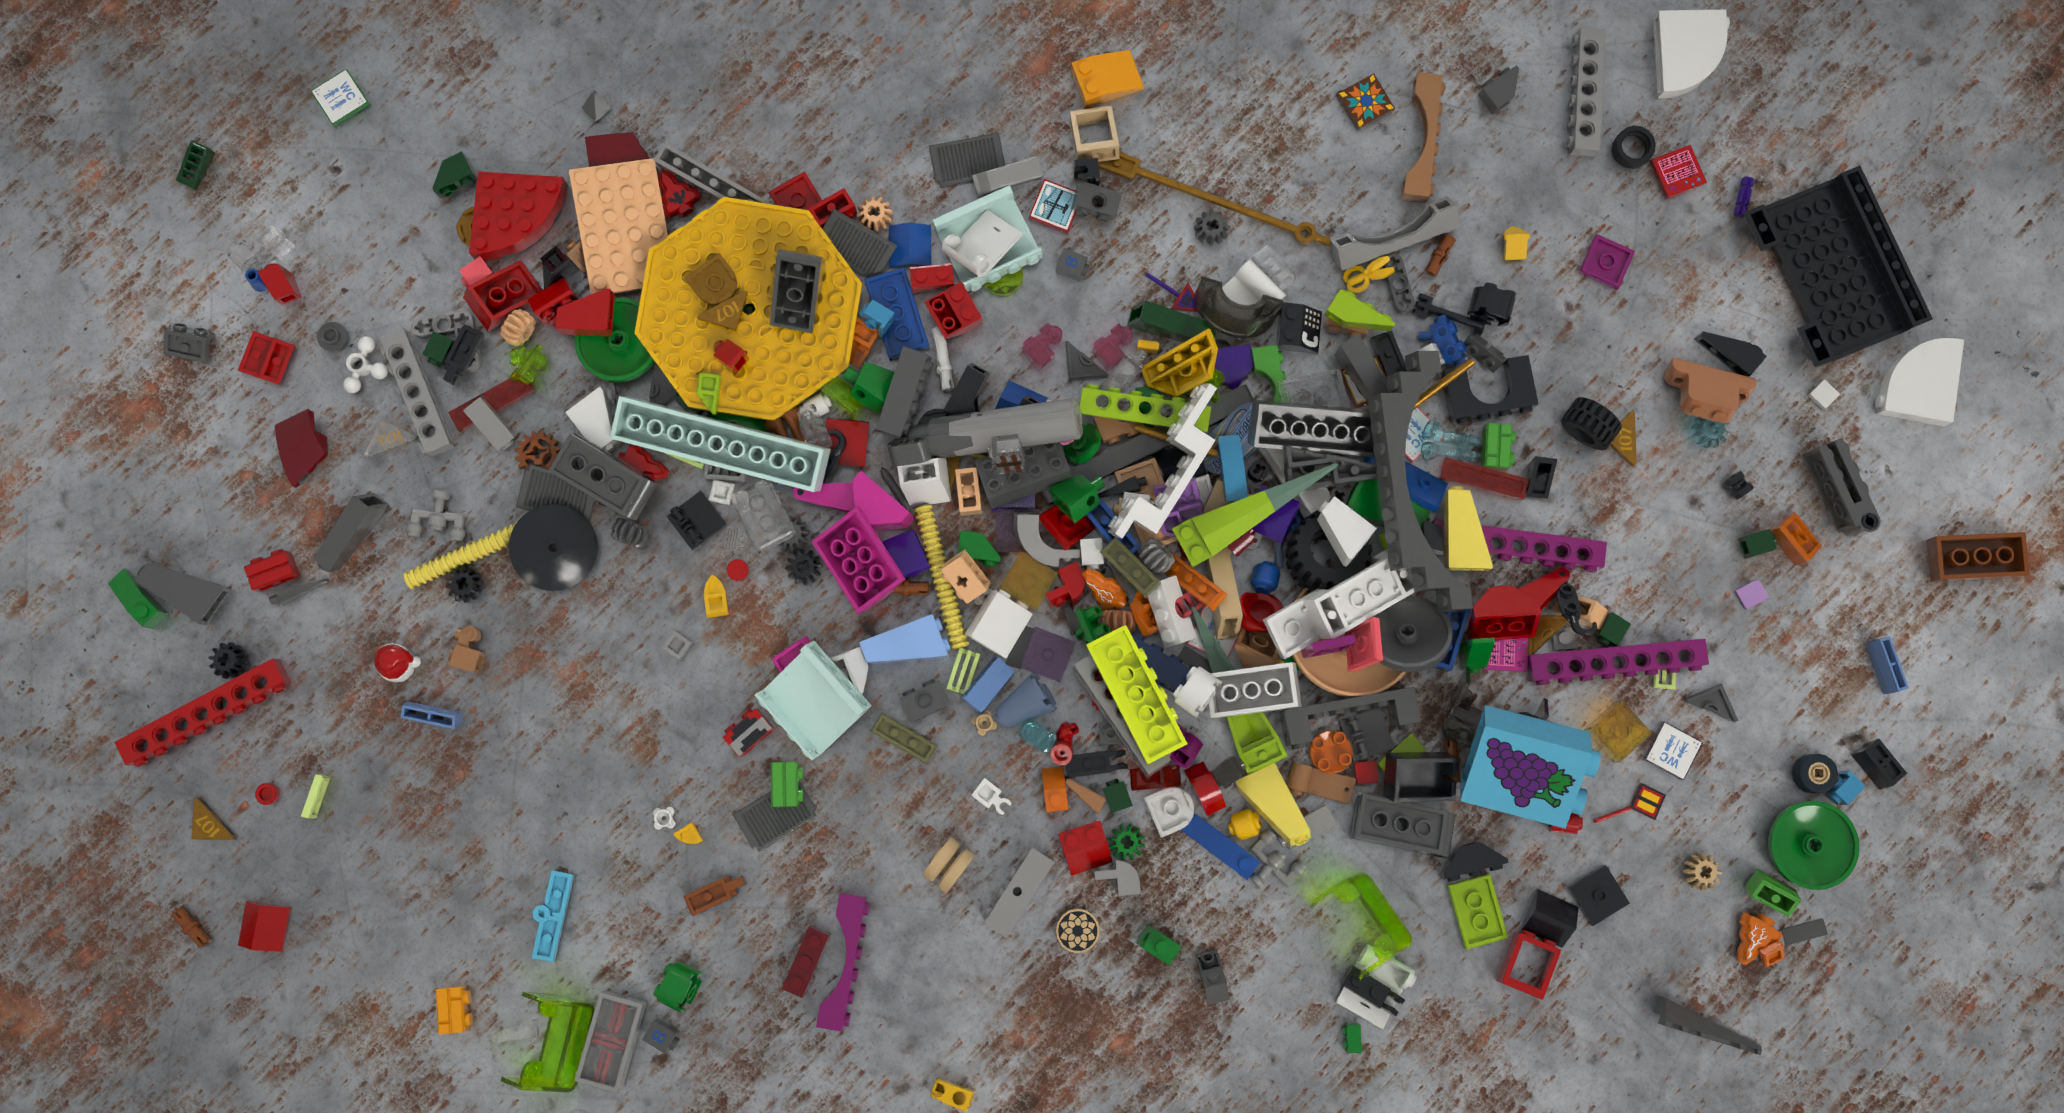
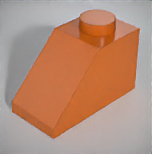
M1063 766L1041 769L1046 813L1068 810Z

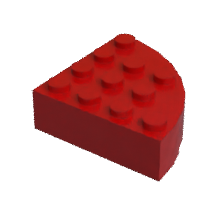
M478 171L469 254L475 260L479 256L484 260L500 259L503 256L521 252L537 242L551 228L554 219L564 205L568 190V184L565 179L557 176Z

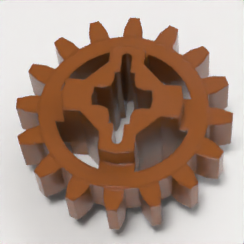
M532 431L531 437L526 434L523 435L525 441H518L521 447L515 449V452L519 453L515 460L521 462L518 467L529 470L527 462H535L536 466L549 469L561 447H556L560 442L557 439L552 440L553 435L550 433L546 436L544 431H540L539 435ZM541 441H545V442L549 443L550 447H548V446H544V447H543V444L541 443ZM539 450L543 453L539 454L540 458H537L535 455L538 454Z

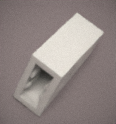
M598 387L565 413L587 440L610 453L618 442L617 440L610 439L613 420L606 392L601 387Z
M1334 496L1330 502L1326 500L1318 511L1321 514L1317 521L1341 563L1347 567L1377 528Z

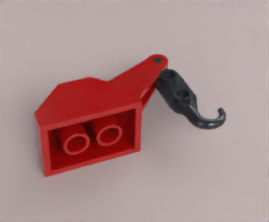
M1558 568L1518 589L1512 585L1490 587L1473 606L1467 633L1469 640L1480 638L1507 640L1535 637L1541 611L1555 596L1562 616L1570 623L1572 630L1576 634L1581 636L1594 634L1597 630V623L1593 622L1592 628L1588 630L1580 627L1581 607L1575 588L1568 584L1570 572L1565 568Z

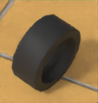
M1626 127L1617 135L1612 143L1613 157L1618 164L1625 168L1635 169L1642 167L1652 158L1656 142L1654 136L1644 127ZM1635 136L1642 140L1646 151L1641 158L1635 159L1625 154L1622 149V142L1626 137Z

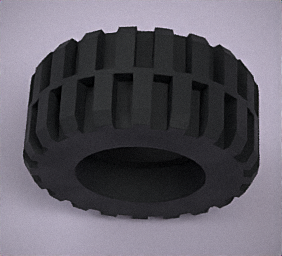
M1313 513L1311 517L1307 516L1298 524L1288 541V547L1285 551V557L1288 558L1286 561L1287 569H1292L1290 576L1293 580L1297 579L1299 581L1297 585L1302 589L1304 586L1308 588V593L1316 589L1329 590L1370 566L1372 562L1371 554L1373 552L1372 545L1368 544L1370 539L1347 567L1340 569L1326 568L1314 559L1310 549L1312 542L1328 540L1317 521L1321 513Z

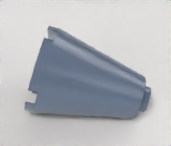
M1037 673L1030 674L996 708L997 714H995V718L1001 726L1010 727L1057 710V707L1054 706L1056 701L1046 684L1038 682L1041 677Z

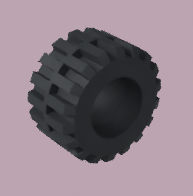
M1577 397L1561 418L1563 427L1573 438L1590 448L1601 451L1607 450L1622 429L1620 421L1609 409L1594 400Z

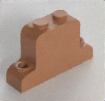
M1674 357L1671 359L1664 374V379L1668 384L1680 388V408L1684 413L1723 424L1730 422L1739 407V403H1745L1756 387L1755 378Z

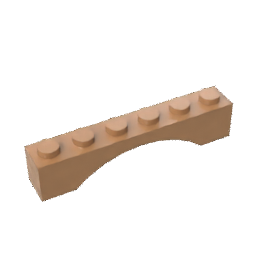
M1417 72L1414 78L1412 101L1422 119L1424 142L1418 161L1403 178L1401 200L1426 203L1428 198L1433 196L1434 184H1431V179L1436 173V163H1433L1434 156H1437L1439 144L1435 142L1436 136H1439L1441 123H1438V116H1441L1443 103H1440V96H1443L1445 90V83H1442L1443 75Z

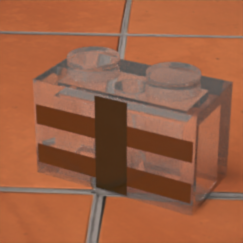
M1018 434L993 436L992 445H988L989 457L992 458L993 467H997L999 474L1024 472L1025 455Z

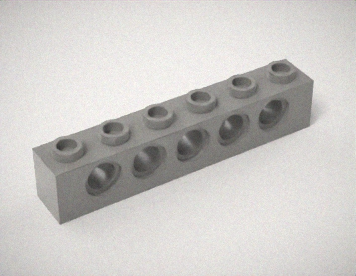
M1581 27L1572 38V47H1575V51L1571 58V67H1574V71L1570 78V87H1573V92L1569 98V107L1572 108L1571 115L1568 118V128H1571V133L1567 139V148H1570L1569 155L1595 157L1600 151L1606 29ZM1584 49H1588L1591 55L1586 54ZM1583 69H1587L1591 75L1585 74ZM1582 89H1586L1590 95H1585ZM1581 109H1585L1589 115L1582 114ZM1580 129L1585 130L1588 136L1582 135Z
M402 327L380 336L381 344L379 348L383 356H387L389 361L387 368L390 374L395 376L397 381L394 384L398 394L403 396L405 402L402 405L405 412L411 416L412 422H410L413 432L419 436L418 446L421 452L434 457L455 448L410 333ZM403 350V356L400 359H396L397 353ZM411 369V375L408 378H404V373ZM419 389L418 396L412 398L413 390ZM427 408L426 415L420 417L419 412L421 409ZM434 427V428H435L434 434H433L432 436L428 437V436H427V431H428V429Z
M1089 654L1075 663L1073 671L1146 778L1169 764L1171 754L1147 765L1124 719L1117 714L1118 707L1114 699L1106 698L1105 692L1108 688L1104 680L1095 681L1092 674L1099 672L1092 656Z

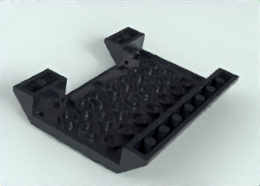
M1861 166L1842 172L1834 179L1767 206L1763 204L1743 213L1760 251L1773 250L1807 323V325L1797 328V331L1815 368L1933 320Z

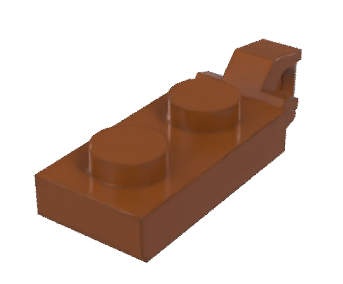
M730 876L723 877L683 897L691 915L695 916L733 898V896L738 894L736 889L745 885L746 882L743 876L734 880Z

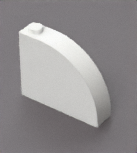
M1726 9L1658 11L1653 18L1658 99L1686 94L1698 87L1714 71L1722 59L1727 44V30L1730 20L1727 17Z
M1956 338L1934 339L1910 349L1897 358L1883 378L1879 395L1875 401V407H1877L1876 414L1943 427L1953 423L1964 340Z

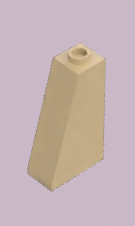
M1222 549L1213 557L1205 560L1207 579L1227 594L1218 607L1212 611L1216 640L1237 638L1243 617L1229 549Z

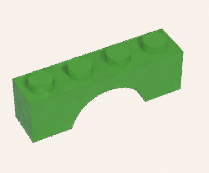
M1277 345L1252 348L1253 374L1264 377L1270 383L1273 390L1272 401L1290 403L1289 393L1284 390L1286 374L1285 371H1281L1280 363H1283L1282 351H1278Z

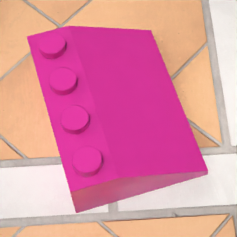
M856 506L811 541L857 614L876 606L905 580V577L859 506Z

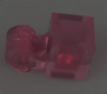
M1046 323L1040 328V334L1036 337L1030 336L1023 342L1022 353L1037 371L1041 370L1055 357V353L1048 344L1055 345L1061 342L1062 330L1058 326Z
M1120 323L1110 330L1111 335L1106 338L1102 336L1093 343L1092 353L1107 372L1125 359V353L1121 350L1119 344L1129 345L1133 339L1132 329L1121 326Z

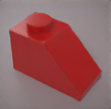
M729 339L725 342L721 341L714 349L715 354L713 356L734 375L749 360L746 352Z

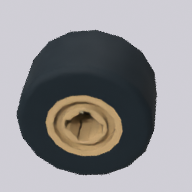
M1809 754L1802 756L1796 761L1793 766L1792 775L1797 787L1804 792L1823 793L1832 789L1836 784L1838 770L1833 760L1826 755Z

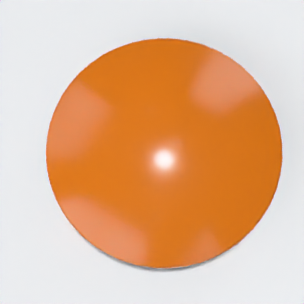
M1326 730L1314 737L1310 744L1309 755L1317 769L1325 773L1334 774L1343 771L1349 766L1353 757V748L1343 732Z

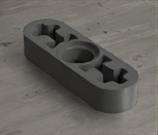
M1391 253L1387 256L1393 262L1398 263L1395 267L1397 274L1386 277L1395 311L1404 315L1413 309L1415 301L1403 259L1400 255ZM1386 263V264H1385L1384 266H1382V267H1383V268H1388V267H1392V266H1388V263ZM1401 279L1404 282V288L1396 289L1393 286V280ZM1406 291V293L1403 295L1404 301L1409 302L1406 309L1404 308V306L1399 305L1402 301L1401 295L1396 296V294H1402Z

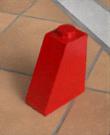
M604 289L557 307V314L553 317V326L562 335L612 336L615 294L611 289Z

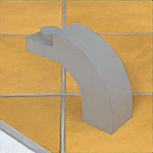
M1014 512L1016 538L1021 547L1031 557L1043 564L1059 567V558L1064 562H1073L1074 558H1080L1081 549L1078 547H1071L1065 551L1063 547L1049 546L1042 541L1039 534V514L1035 512Z

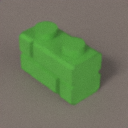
M1487 423L1483 426L1481 469L1506 471L1514 464L1515 453L1511 452V447L1515 443L1516 432L1512 431L1513 425Z
M799 762L771 763V807H800V802L804 800L803 789H799V780H803V767H799Z
M1758 869L1745 885L1750 897L1761 901V903L1787 917L1791 916L1801 902L1796 889Z

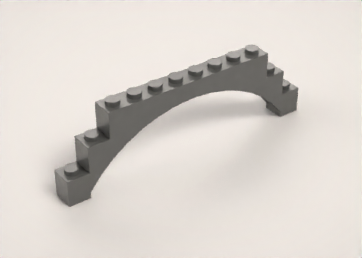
M1416 351L1405 356L1407 372H1397L1386 377L1388 393H1379L1368 398L1390 571L1412 570L1414 592L1436 591L1438 613L1460 612L1473 609L1471 588L1465 587L1440 562L1431 549L1416 519L1407 486L1405 450L1413 409L1427 383L1435 374L1442 372L1439 351Z

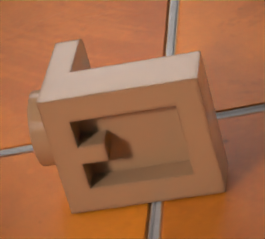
M574 239L565 247L567 251L564 254L585 273L587 270L582 242L580 239L577 242Z

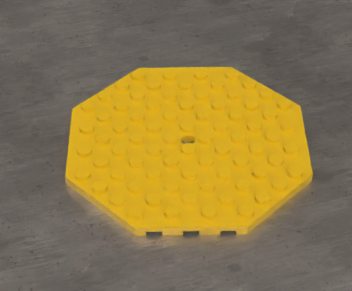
M723 197L715 205L707 210L705 209L695 216L692 221L668 235L665 240L649 249L635 334L689 408L710 411L696 394L699 372L718 374L722 376L717 408L718 413L775 421L782 417L785 412L796 407L847 370L850 364L862 282L854 274L809 210ZM779 249L819 256L826 260L813 333L770 326L776 257ZM718 253L721 254L736 276L737 290L734 296L746 291L748 296L745 305L753 304L755 306V311L752 314L747 315L742 312L736 331L698 320L699 314L716 305L703 302L684 279ZM729 339L742 348L749 357L747 363L736 375L713 356L715 354V347L721 341L725 342Z

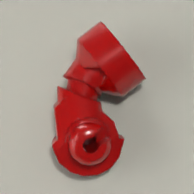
M1064 722L1056 732L1055 736L1058 743L1053 746L1050 755L1053 762L1058 765L1068 764L1073 757V736L1079 732L1076 723L1069 724Z

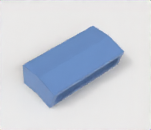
M1891 637L1865 643L1883 694L1908 689L1909 687Z
M994 656L961 696V699L981 715L1015 674V670L999 657Z
M407 701L402 705L400 718L455 729L457 726H461L464 713ZM412 710L428 713V717L411 712ZM436 715L453 719L452 722L436 719Z

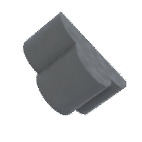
M783 249L778 250L770 326L813 333L825 272L826 260L823 257Z

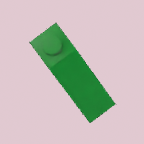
M123 568L108 585L127 612L142 627L154 629L169 613L143 586L135 582V578Z
M1495 638L1471 639L1461 643L1459 647L1460 670H1467V674L1481 673L1480 669L1487 668Z

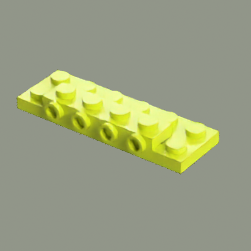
M1124 625L1087 644L1086 647L1147 765L1187 745L1176 722L1178 716L1174 708L1168 707L1165 701L1168 697L1162 687L1158 688L1155 682L1158 679L1152 667L1148 668L1145 663L1147 656L1142 648L1138 649L1127 626Z

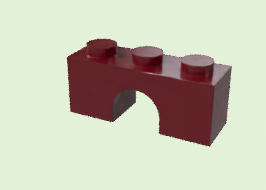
M812 925L808 927L782 990L801 998L805 996L831 933Z

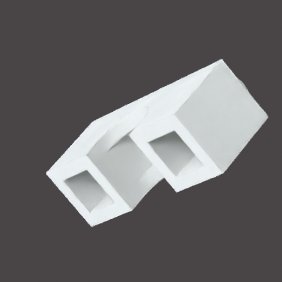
M1177 576L1160 580L1161 584L1148 595V599L1164 647L1167 648L1194 639L1196 634L1190 617L1181 618L1175 609L1176 599L1183 596Z

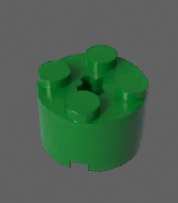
M677 961L666 966L663 973L665 977L662 983H659L655 988L653 996L657 997L658 1002L680 1013H684L687 1010L684 1006L687 1003L692 1004L700 989L702 981L699 980V976H703V972Z

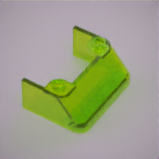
M1359 873L1338 882L1311 901L1310 907L1313 910L1334 895L1342 903H1350L1357 898L1383 936L1378 938L1373 945L1374 954L1379 961L1363 970L1358 977L1360 980H1363L1407 951L1412 944L1411 934L1372 878L1365 873Z
M523 991L522 996L538 1002V1012L542 1016L549 1017L539 1061H528L522 1068L520 1078L501 1077V1082L525 1091L571 1092L578 1084L574 1080L595 1009L593 1005L583 1001L553 994Z

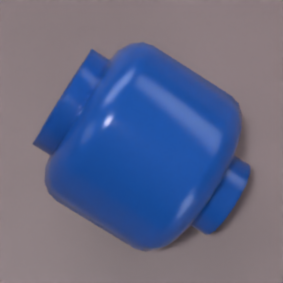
M1263 561L1253 567L1250 579L1251 586L1257 593L1270 594L1278 588L1280 570L1271 561Z

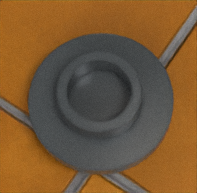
M337 322L325 323L318 330L317 341L327 351H338L347 343V331L344 326Z

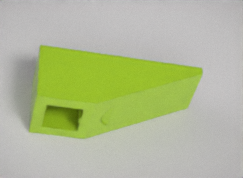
M1340 289L1324 314L1342 327L1391 331L1396 324L1389 315L1385 313L1380 314L1374 310L1370 303L1361 302L1356 299L1354 293Z

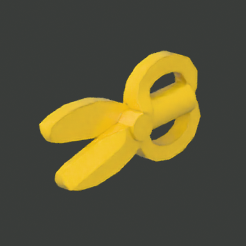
M1388 256L1377 258L1366 269L1362 266H1354L1351 269H1347L1343 276L1345 283H1347V289L1352 293L1358 294L1368 288L1370 280H1380L1395 272L1393 267L1380 269L1390 261V258ZM1356 271H1360V272H1361L1360 274H1357V275H1355V276L1349 278V275H1350L1351 273L1356 272ZM1362 281H1365L1364 284L1358 288L1352 287Z

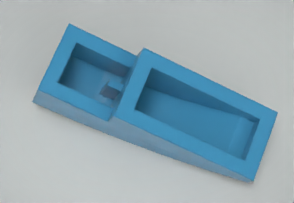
M1239 434L1218 436L1224 500L1228 502L1246 498L1248 493Z

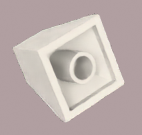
M861 646L831 657L830 659L862 694L869 666Z

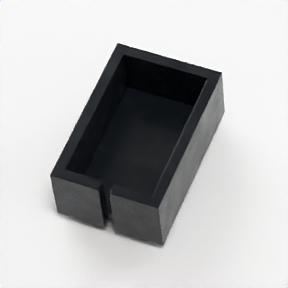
M1448 752L1386 753L1383 796L1393 802L1455 801L1457 782L1443 775V772L1451 777H1457L1458 757Z

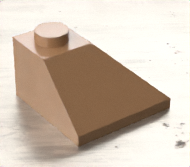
M1241 628L1234 647L1244 668L1275 665L1279 653L1269 632H1252Z

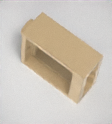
M1112 106L1070 111V125L1077 160L1098 158V162L1120 159L1119 141ZM1108 122L1111 140L1081 144L1078 126Z

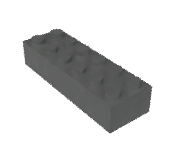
M1253 400L1248 443L1253 447L1285 450V447H1292L1318 453L1375 457L1369 409Z

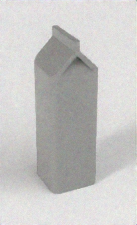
M1038 156L981 172L972 175L977 194L980 196L1002 189L1008 185L1013 186L1043 177V172Z

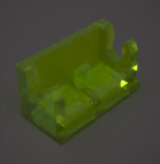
M839 376L831 377V380L821 387V394L823 396L827 394L851 414L850 418L852 420H855L857 414H861L866 406L850 395L852 387Z

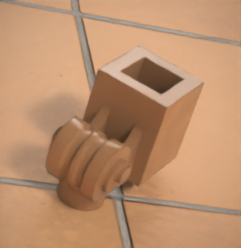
M1097 416L1093 419L1095 427L1100 431L1102 445L1108 443V446L1116 444L1125 435L1131 438L1140 434V432L1134 431L1137 422H1120L1117 419Z
M466 626L457 629L455 640L458 641L455 647L450 650L448 656L450 666L477 674L480 673L486 653L477 651L472 646V643H476L481 639L482 634L478 628Z

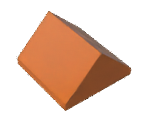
M1796 512L1790 514L1771 529V533L1776 537L1777 544L1795 566L1811 560L1822 546Z

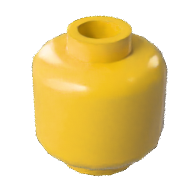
M1248 808L1233 813L1231 815V823H1228V828L1232 836L1236 835L1239 840H1246L1259 834L1262 823L1258 813Z

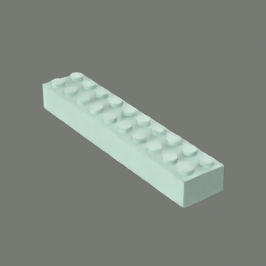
M619 396L610 439L811 492L821 491L831 450L629 396Z

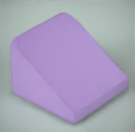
M1759 579L1735 590L1745 609H1749L1769 598Z

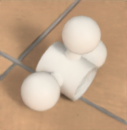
M361 337L357 343L360 352L351 354L346 360L347 368L352 371V375L343 382V387L348 393H356L360 390L361 382L359 376H367L371 372L375 379L380 380L388 375V368L384 363L378 362L372 365L370 360L366 358L367 353L372 352L375 348V342L371 337ZM362 360V367L356 369L357 362Z

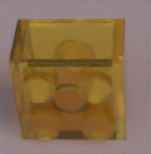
M1021 551L1001 583L999 590L1007 592L1011 595L1012 599L1024 603L1029 609L1037 612L1046 597V593L1049 592L1058 577V572Z
M1623 700L1615 701L1584 729V731L1590 732L1591 739L1613 763L1624 760L1652 734Z

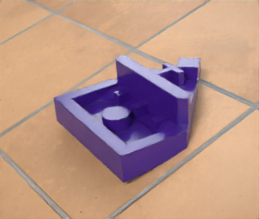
M1251 344L1219 348L1213 377L1226 384L1231 390L1238 388L1254 366Z

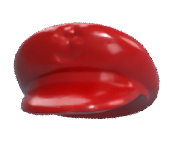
M1243 593L1240 597L1243 614L1241 627L1247 631L1267 633L1268 630L1263 619L1283 609V604L1271 594Z

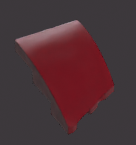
M614 133L585 137L589 167L650 159L634 133Z
M309 409L275 425L280 459L291 486L295 488L300 485L299 480L306 473L311 474L316 466L328 456L327 436L315 430L314 412Z

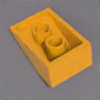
M1130 50L1093 55L1071 63V73L1085 109L1144 89Z

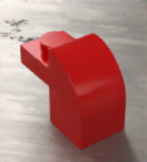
M1077 561L1058 569V578L1062 586L1046 593V601L1050 608L1053 606L1060 607L1068 599H1070L1073 606L1082 600L1085 593V580L1082 576L1083 571Z
M1204 761L1184 770L1206 816L1226 807L1222 793Z

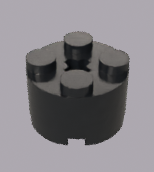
M1485 283L1484 286L1475 287L1467 315L1470 314V318L1486 322V325L1491 326V322H1498L1497 326H1507L1511 319L1516 292L1498 289V286L1493 283Z

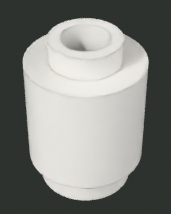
M820 392L803 401L799 408L806 421L810 419L813 421L830 412L829 407L832 406V403L827 394L823 396Z

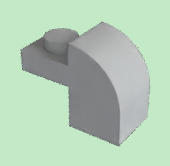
M1115 860V869H1111V865L1098 866V870L1094 871V880L1116 878L1118 896L1141 894L1138 873L1132 865L1125 861Z

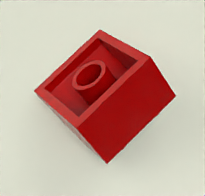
M1100 820L1058 833L1071 876L1113 862Z

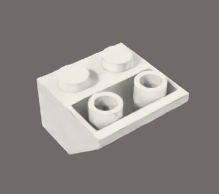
M933 458L924 463L897 466L900 487L911 508L952 501L945 458Z

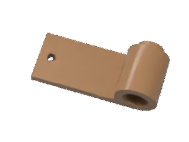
M1292 762L1286 785L1290 789V793L1302 796V793H1307L1350 804L1356 778L1336 773L1329 774L1308 765Z

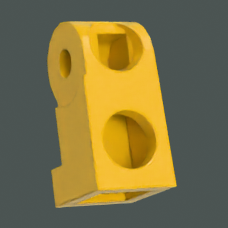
M936 1078L930 1096L942 1101V1103L967 1112L970 1109L976 1090Z

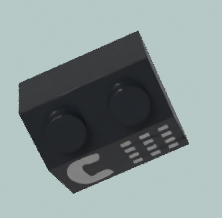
M1282 302L1279 309L1276 340L1278 350L1318 354L1322 311L1304 304Z

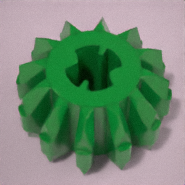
M1120 824L1121 833L1113 829L1112 832L1117 837H1108V840L1115 841V844L1110 845L1109 849L1117 847L1113 855L1117 857L1122 852V861H1125L1126 853L1129 854L1130 860H1134L1132 852L1134 851L1139 856L1142 854L1136 848L1137 846L1145 848V844L1138 843V840L1144 839L1145 836H1136L1140 831L1138 827L1132 833V824H1128L1127 831H1125L1124 825ZM1125 836H1130L1129 840L1133 841L1132 846L1128 845L1129 848H1124V844L1121 843V839H1125Z

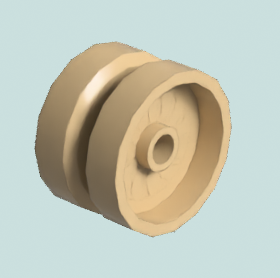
M952 837L948 839L943 847L937 850L922 874L923 877L931 882L942 873L943 877L938 882L937 888L947 894L976 856L968 849H965L957 858L954 857V854L960 848V843Z

